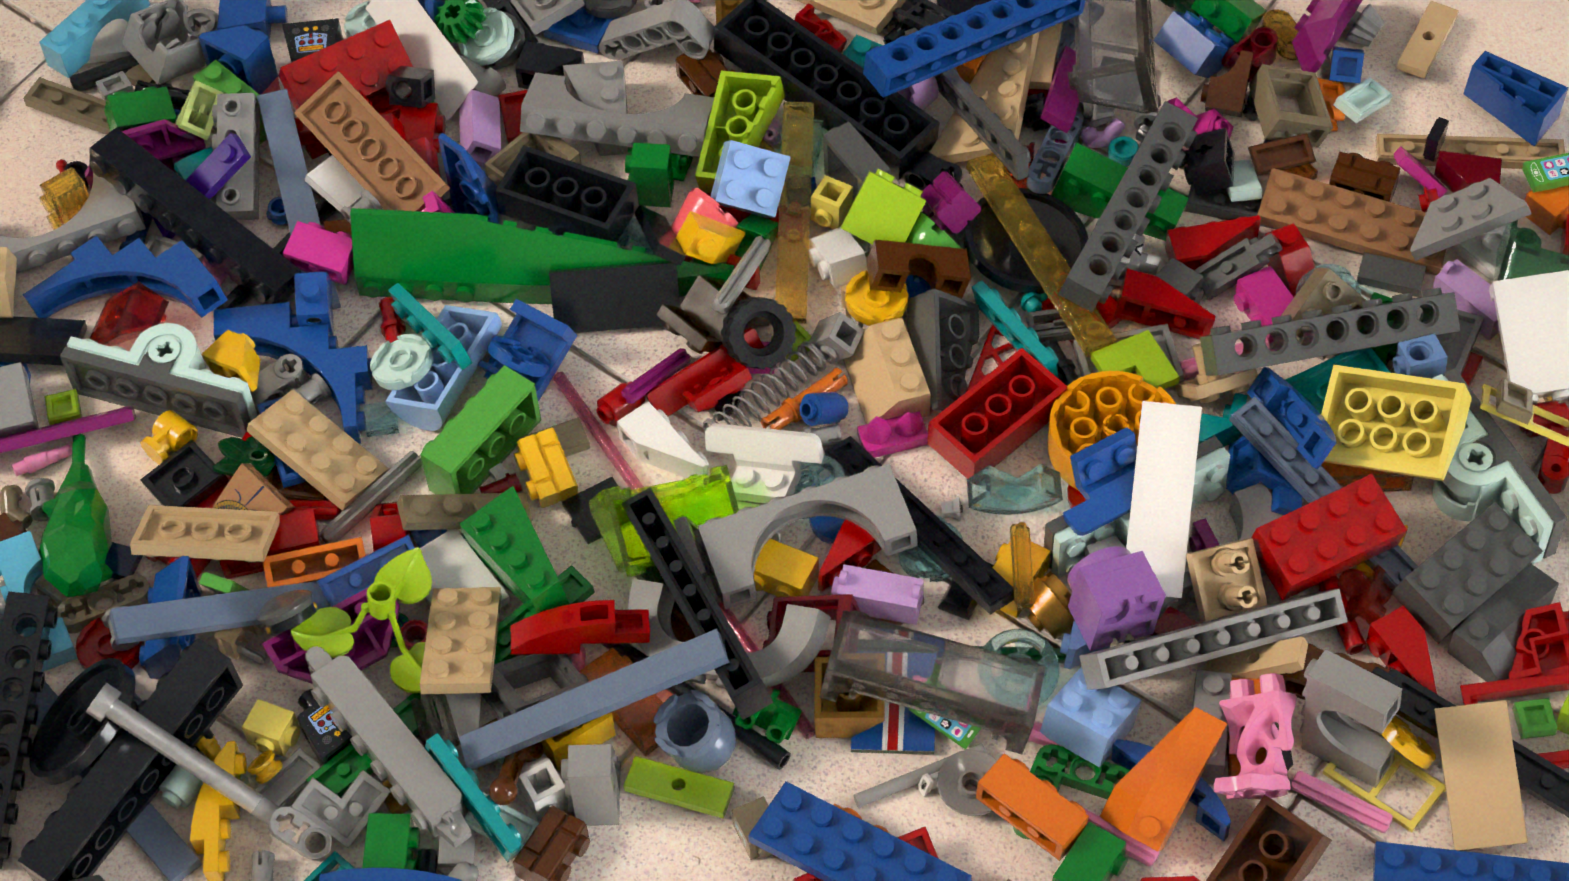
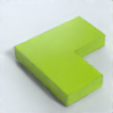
M1149 329L1091 352V360L1099 372L1123 371L1132 373L1135 371L1137 375L1143 376L1142 381L1151 384L1157 389L1159 386L1167 389L1179 384V375Z

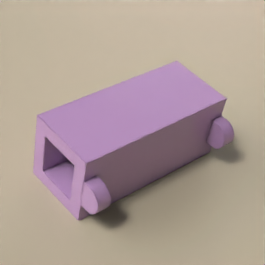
M471 89L459 108L460 145L483 168H485V163L501 150L499 98Z
M1458 259L1454 262L1448 261L1442 271L1435 276L1433 288L1441 287L1442 293L1454 292L1458 310L1484 317L1479 333L1488 340H1491L1500 332L1495 302L1491 301L1489 292L1491 284Z
M844 564L839 577L835 576L831 595L853 594L861 615L917 625L924 597V579Z

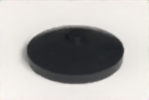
M1027 188L997 190L981 198L977 202L981 206V212L972 221L967 220L968 224L964 227L963 242L965 249H967V255L978 271L997 285L1016 292L1042 294L1061 289L1089 239L1086 228L1078 215L1059 199L1047 193H1035Z
M116 658L103 659L85 669L63 690L42 720L32 743L29 765L31 772L50 785L64 783L85 770L102 753L120 726L107 717L100 722L86 713V711L106 683L120 691L121 695L118 699L130 707L136 685L135 674L130 667Z

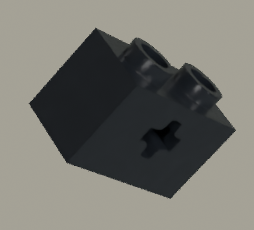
M1226 128L1196 135L1190 148L1185 150L1188 166L1184 167L1187 183L1194 185L1197 195L1232 187L1234 182L1235 153Z

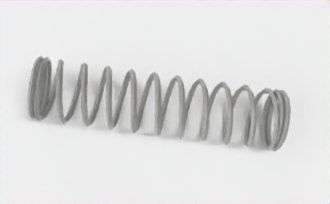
M807 341L798 346V352L792 351L788 359L783 361L789 362L794 375L805 384L808 383V377L799 365L791 361L793 354L798 355L803 367L813 376L818 375L817 371L822 372L826 369V360L821 351L814 344ZM805 347H808L814 352V354L818 357L822 367L818 366L816 363L812 361V359L807 354ZM803 359L815 371V374L809 370V368L804 363ZM779 362V367L770 368V374H762L760 382L754 381L751 384V389H744L741 397L735 396L732 399V405L725 404L722 412H715L713 419L707 418L703 422L704 431L709 427L708 424L718 423L715 419L717 414L723 415L726 424L731 425L728 421L729 419L734 425L739 426L730 416L725 414L726 407L733 408L736 417L743 426L752 427L745 413L735 406L734 402L736 399L742 400L745 409L753 419L761 421L759 411L751 402L744 398V393L747 391L752 393L759 408L763 412L770 414L771 409L768 403L760 394L754 391L753 386L755 384L761 385L764 394L772 404L780 406L778 396L769 386L763 383L765 376L770 377L777 392L784 398L790 397L784 384L772 375L774 369L780 370L782 378L792 390H799L798 383L788 371L781 367L782 363ZM793 365L803 374L806 381L797 374ZM784 373L790 377V379L794 382L796 388H794L788 382ZM775 381L781 385L787 396L780 391ZM766 389L772 393L777 403L768 395ZM756 396L762 400V402L766 405L768 411L763 408V406L757 400ZM747 404L756 412L758 418L750 411ZM738 412L746 419L749 426L741 419Z

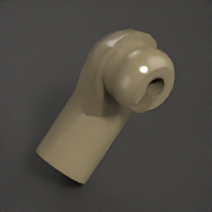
M7 485L0 491L1 514L5 512L12 522L19 520L26 529L31 525L33 519L30 513L19 507L18 502L22 499L20 496L23 494L22 489L18 485Z

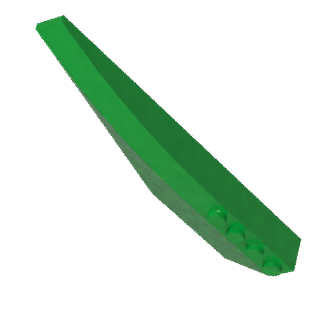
M351 208L350 212L355 280L359 296L371 298L392 297L388 290L399 283L417 299L514 303L515 299H518L526 304H552L549 270L667 261L657 255L645 253L646 248L633 245L632 250L618 248L617 242L568 232H565L562 236H557L549 231L548 228L536 226L535 230L532 231L517 228V222L504 220L503 225L487 222L488 216L478 214ZM693 258L690 262L683 261L681 265H677L679 297L687 295L699 275L727 280L734 270V265L724 263L710 264Z

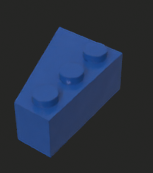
M1484 51L1472 65L1463 94L1535 147L1559 117L1568 87Z

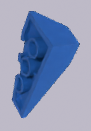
M441 133L438 139L447 183L450 187L449 193L453 211L461 214L488 216L487 222L502 224V214H499L495 192L497 185L490 180L464 147L444 133Z

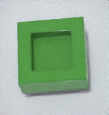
M1549 698L1514 702L1512 709L1521 739L1556 735L1558 728Z

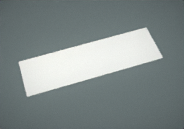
M371 0L365 9L377 25L391 20L413 67L434 70V102L438 103L440 111L449 121L464 102L471 89H474L478 84L477 79L418 0Z
M1142 401L1126 548L1130 553L1143 551L1166 594L1165 597L1182 598L1202 407Z

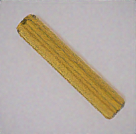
M1019 522L1018 524H1012L1010 527L1014 603L1018 605L1019 609L1024 610L1026 607L1034 605L1035 598L1030 528L1026 526L1025 522Z

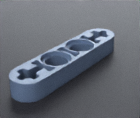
M1079 111L1076 112L1073 125L1068 133L1052 125L1050 126L1029 167V177H1027L1026 185L1031 191L1045 194L1053 190L1081 134L1084 117ZM1060 139L1066 141L1067 143H1056L1053 140ZM1044 158H1054L1057 162H1048ZM1042 173L1046 174L1043 179H1040Z

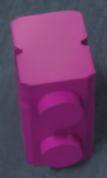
M943 171L933 180V185L929 184L923 190L921 197L926 199V203L922 210L942 231L949 228L953 233L958 234L968 224L967 220L972 221L981 212V206L948 172Z

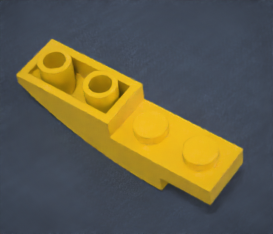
M228 741L213 763L241 781V774H246L247 771L245 753H240L235 741ZM203 782L194 808L190 842L197 855L204 854L203 873L207 881H225V872H230L231 867L229 851H225L226 839H231L230 820L240 819V806Z

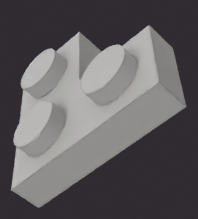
M363 769L342 797H339L312 777L291 807L326 829L333 838L349 848L368 823L369 813L377 811L391 790Z

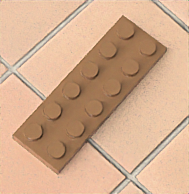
M339 71L294 112L359 184L378 200L384 210L422 211L426 207L423 196L433 190L441 198L450 189Z
M1271 169L1257 214L1260 215V224L1279 229L1294 223L1303 237L1361 254L1366 252L1426 266L1425 272L1433 275L1440 273L1447 250L1444 249L1417 261L1412 256L1410 249L1426 212L1278 169Z

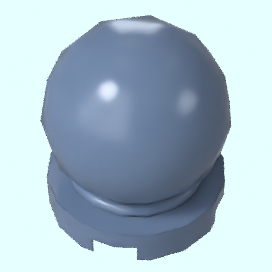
M691 690L692 693H685L680 696L676 694L670 696L660 705L654 717V723L656 724L655 742L668 756L673 757L680 767L701 774L718 770L730 759L736 747L735 729L731 719L724 711L720 710L708 695L697 690Z

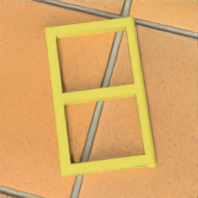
M1486 384L1482 386L1480 409L1569 447V432L1568 437L1538 425L1533 422V416L1537 414L1569 428V420L1533 405V415L1527 425L1496 412V406L1490 404L1489 400L1490 395L1496 397L1497 389Z
M1394 752V762L1377 787H1373L1369 793L1334 771L1336 769L1335 764L1330 762L1323 770L1322 774L1363 801L1390 813L1393 816V821L1411 833L1442 793L1446 791L1445 784L1396 752ZM1400 766H1403L1436 788L1411 821L1376 798Z

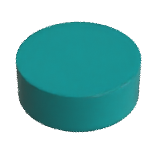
M1117 137L1109 144L1108 158L1128 167L1138 151L1139 145L1130 137Z

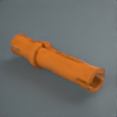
M837 367L834 368L829 374L794 398L788 397L782 401L781 407L761 419L762 427L767 428L770 426V429L781 430L791 422L797 423L802 419L799 409L801 400L806 394L836 392L848 385L846 375L844 374L839 378L838 375L843 371Z

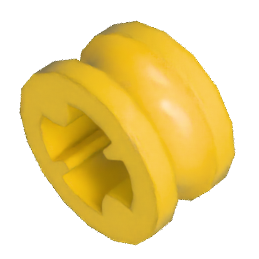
M272 750L260 754L248 766L247 771L250 775H256L255 780L258 784L271 780L283 766L280 760H274L275 754Z

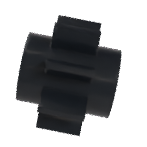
M1043 92L1027 96L1022 122L1026 127H1033L1034 132L1045 130L1051 126V124L1041 119L1047 98Z

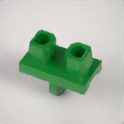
M774 688L770 696L774 703L744 720L741 718L736 707L732 715L736 716V725L745 729L753 728V725L766 730L765 735L767 739L779 744L784 739L789 740L802 710L777 699L780 690Z

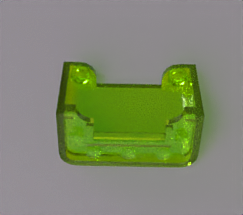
M727 465L711 468V474L708 476L707 474L699 476L694 474L684 480L633 490L630 487L621 490L620 486L603 489L588 502L591 516L618 572H626L627 577H632L645 573L648 567L656 566L622 507V502L651 487L676 532L674 520L682 516H686L695 525L699 526L711 518H723L736 514L739 508Z

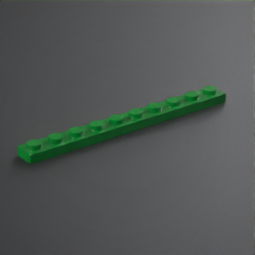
M572 565L557 576L570 604L584 602L595 593L593 585ZM524 604L499 623L494 664L519 655L511 654V625L533 615ZM412 693L397 705L393 711L417 738L445 715L446 694ZM350 743L309 776L306 782L308 784L311 778L314 777L339 797H342L362 769L370 775L374 773L370 766L372 760L367 754L361 756L355 750L352 743Z

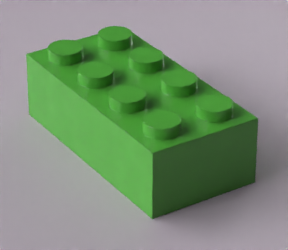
M505 365L496 374H492L487 379L485 386L477 395L470 397L460 413L455 418L449 419L443 431L424 446L420 456L429 491L434 494L475 493L490 476L489 470L502 463L517 447V438L528 435L541 421L535 383Z

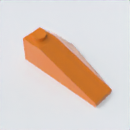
M1195 707L1115 785L1100 817L1156 851L1163 850L1228 723Z

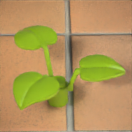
M417 547L398 555L378 571L374 583L367 590L368 602L361 604V611L353 625H351L350 616L345 611L337 607L321 608L316 610L317 612L313 616L291 629V635L295 642L305 651L309 650V647H321L331 658L345 655L353 648L354 639L351 633L359 629L367 613H370L372 617L378 620L389 619L398 646L403 654L397 656L391 662L390 677L399 689L410 693H421L420 678L425 642H419L408 650L405 646L395 613L397 599L404 604H414L423 600L431 591L432 576L423 558L421 549Z

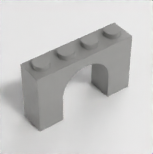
M1325 649L1318 660L1313 658L1304 672V678L1307 679L1302 693V696L1305 697V703L1301 710V715L1304 716V721L1300 727V733H1302L1301 748L1328 763L1335 764L1337 768L1376 788L1393 763L1395 748L1386 739L1365 729L1349 717L1382 734L1400 708L1402 688Z

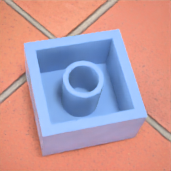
M732 140L724 142L710 197L718 202L720 206L765 218H775L791 156Z
M1081 666L1047 705L1040 732L1050 740L1100 768L1111 755L1113 743L1117 739L1123 740L1133 729L1142 699L1117 685L1104 689L1087 690Z

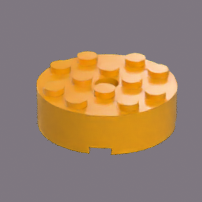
M1123 371L1096 372L1085 375L1067 386V390L1053 403L1048 430V455L1060 477L1078 490L1075 484L1070 456L1126 427L1134 432L1136 445L1138 446L1142 401L1176 404L1162 387L1159 386L1157 389L1151 384L1142 381L1143 376Z

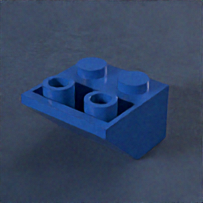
M1173 11L1153 39L1155 43L1190 72L1205 78H1210L1224 68L1222 59L1225 53L1236 43L1224 32L1219 33L1213 28L1214 25L1201 15L1198 17L1190 11H1186L1185 14Z

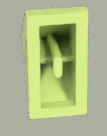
M195 80L176 121L178 128L207 140L214 124L212 107L217 104V94H223V92Z

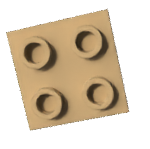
M1201 343L1191 346L1199 374L1195 378L1179 382L1175 387L1180 397L1190 398V401L1200 400L1201 403H1208L1219 399V393L1230 391L1231 394L1248 390L1250 388L1249 384L1255 381L1258 374L1256 369H1250L1223 375L1206 376Z
M1246 538L1186 554L1200 621H1209L1268 605L1253 538Z

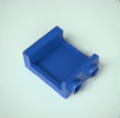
M515 299L510 308L515 317L504 336L519 340L521 342L520 346L526 349L529 346L538 349L550 361L549 370L543 377H534L515 371L535 383L537 399L539 401L578 335L568 325ZM492 356L488 362L480 360L478 364L486 372L483 376L486 379L492 374H496L504 366Z

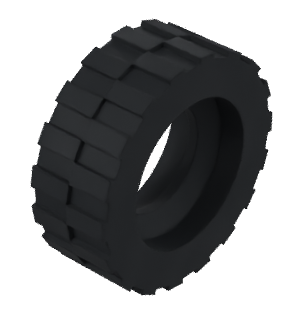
M748 297L746 300L738 301L734 307H731L728 311L729 313L723 319L722 323L724 324L723 329H721V335H723L722 343L728 351L727 354L734 358L736 362L756 369L772 368L777 363H782L786 359L785 357L793 350L792 346L796 341V324L792 320L794 318L791 313L787 312V308L783 304H778V301L773 299ZM755 317L766 318L773 327L771 342L761 349L752 348L744 338L746 324Z

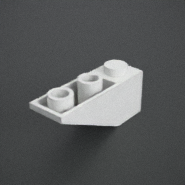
M648 401L617 421L619 440L638 461L704 485L709 483L707 470L709 463L706 457L700 451L695 452L690 447L685 434L681 430L676 431L670 425L667 415L661 409L656 410Z

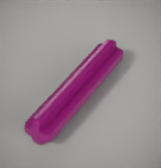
M684 348L678 349L628 384L622 390V397L626 398L627 403H635L651 389L691 362V355L687 354Z

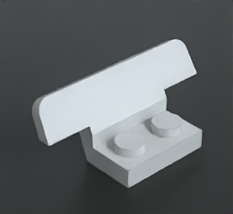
M718 423L710 425L705 430L706 451L734 454V460L738 466L726 490L731 500L768 503L776 497L791 496L794 494L802 476L799 461L821 464L824 458L821 439L814 433Z

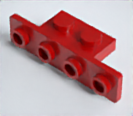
M750 327L744 331V338L749 346L755 349L764 348L754 328ZM721 345L647 392L645 396L656 410L661 409L667 417L687 404L697 412L715 407L718 400L727 394H734L742 390L745 383L753 378L747 366L736 362L734 358L727 354L726 347Z

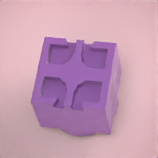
M1107 547L1084 557L1071 569L1067 578L1072 590L1068 608L1090 651L1109 646L1113 642V638H1116L1118 643L1125 642L1127 634H1131L1134 639L1153 634L1166 594L1143 551L1130 553L1124 547Z

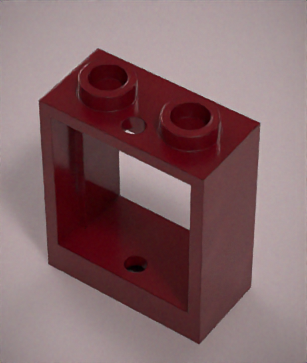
M853 594L774 597L772 611H768L767 614L769 636L768 640H765L763 643V649L770 645L779 634L787 604L820 609L831 617L830 620H836L833 650H820L816 657H856L861 611ZM815 658L801 673L815 672Z

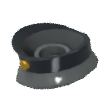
M293 590L269 600L259 611L257 620L267 626L265 629L268 634L276 636L313 616L317 612L316 608L318 607L315 602L312 603V591Z

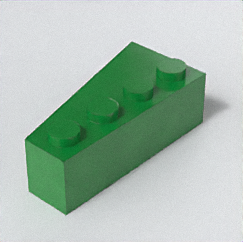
M1076 143L1051 196L1065 203L1074 212L1100 219L1128 167ZM1167 188L1166 192L1158 191L1157 195L1161 196L1162 199L1154 214L1146 213L1145 217L1150 219L1143 234L1166 241L1167 230L1175 229L1189 197L1170 188Z

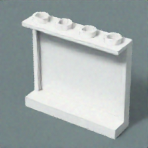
M1569 270L1493 281L1489 292L1491 301L1495 302L1508 380L1532 390L1533 404L1539 402L1538 398L1549 396L1552 397L1553 401L1569 399Z

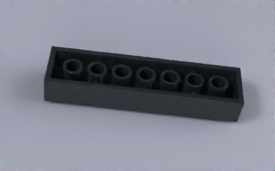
M744 0L714 26L713 49L746 73L780 76L786 95L784 100L827 131L849 121L890 168L891 175L895 176L897 181L904 176V173L922 152H929L936 143L940 125L938 120L898 92L883 98L863 74L864 69L768 1Z
M197 638L192 645L183 649L177 664L170 672L162 675L156 685V690L148 700H143L135 711L193 749L243 687V683L229 657ZM120 728L113 737L112 744L103 755H99L92 762L89 773L81 783H76L67 794V800L60 809L48 816L43 830L35 839L30 840L24 846L18 862L33 881H70L92 876L126 834L130 825L160 791L159 786L176 766V763L125 729Z

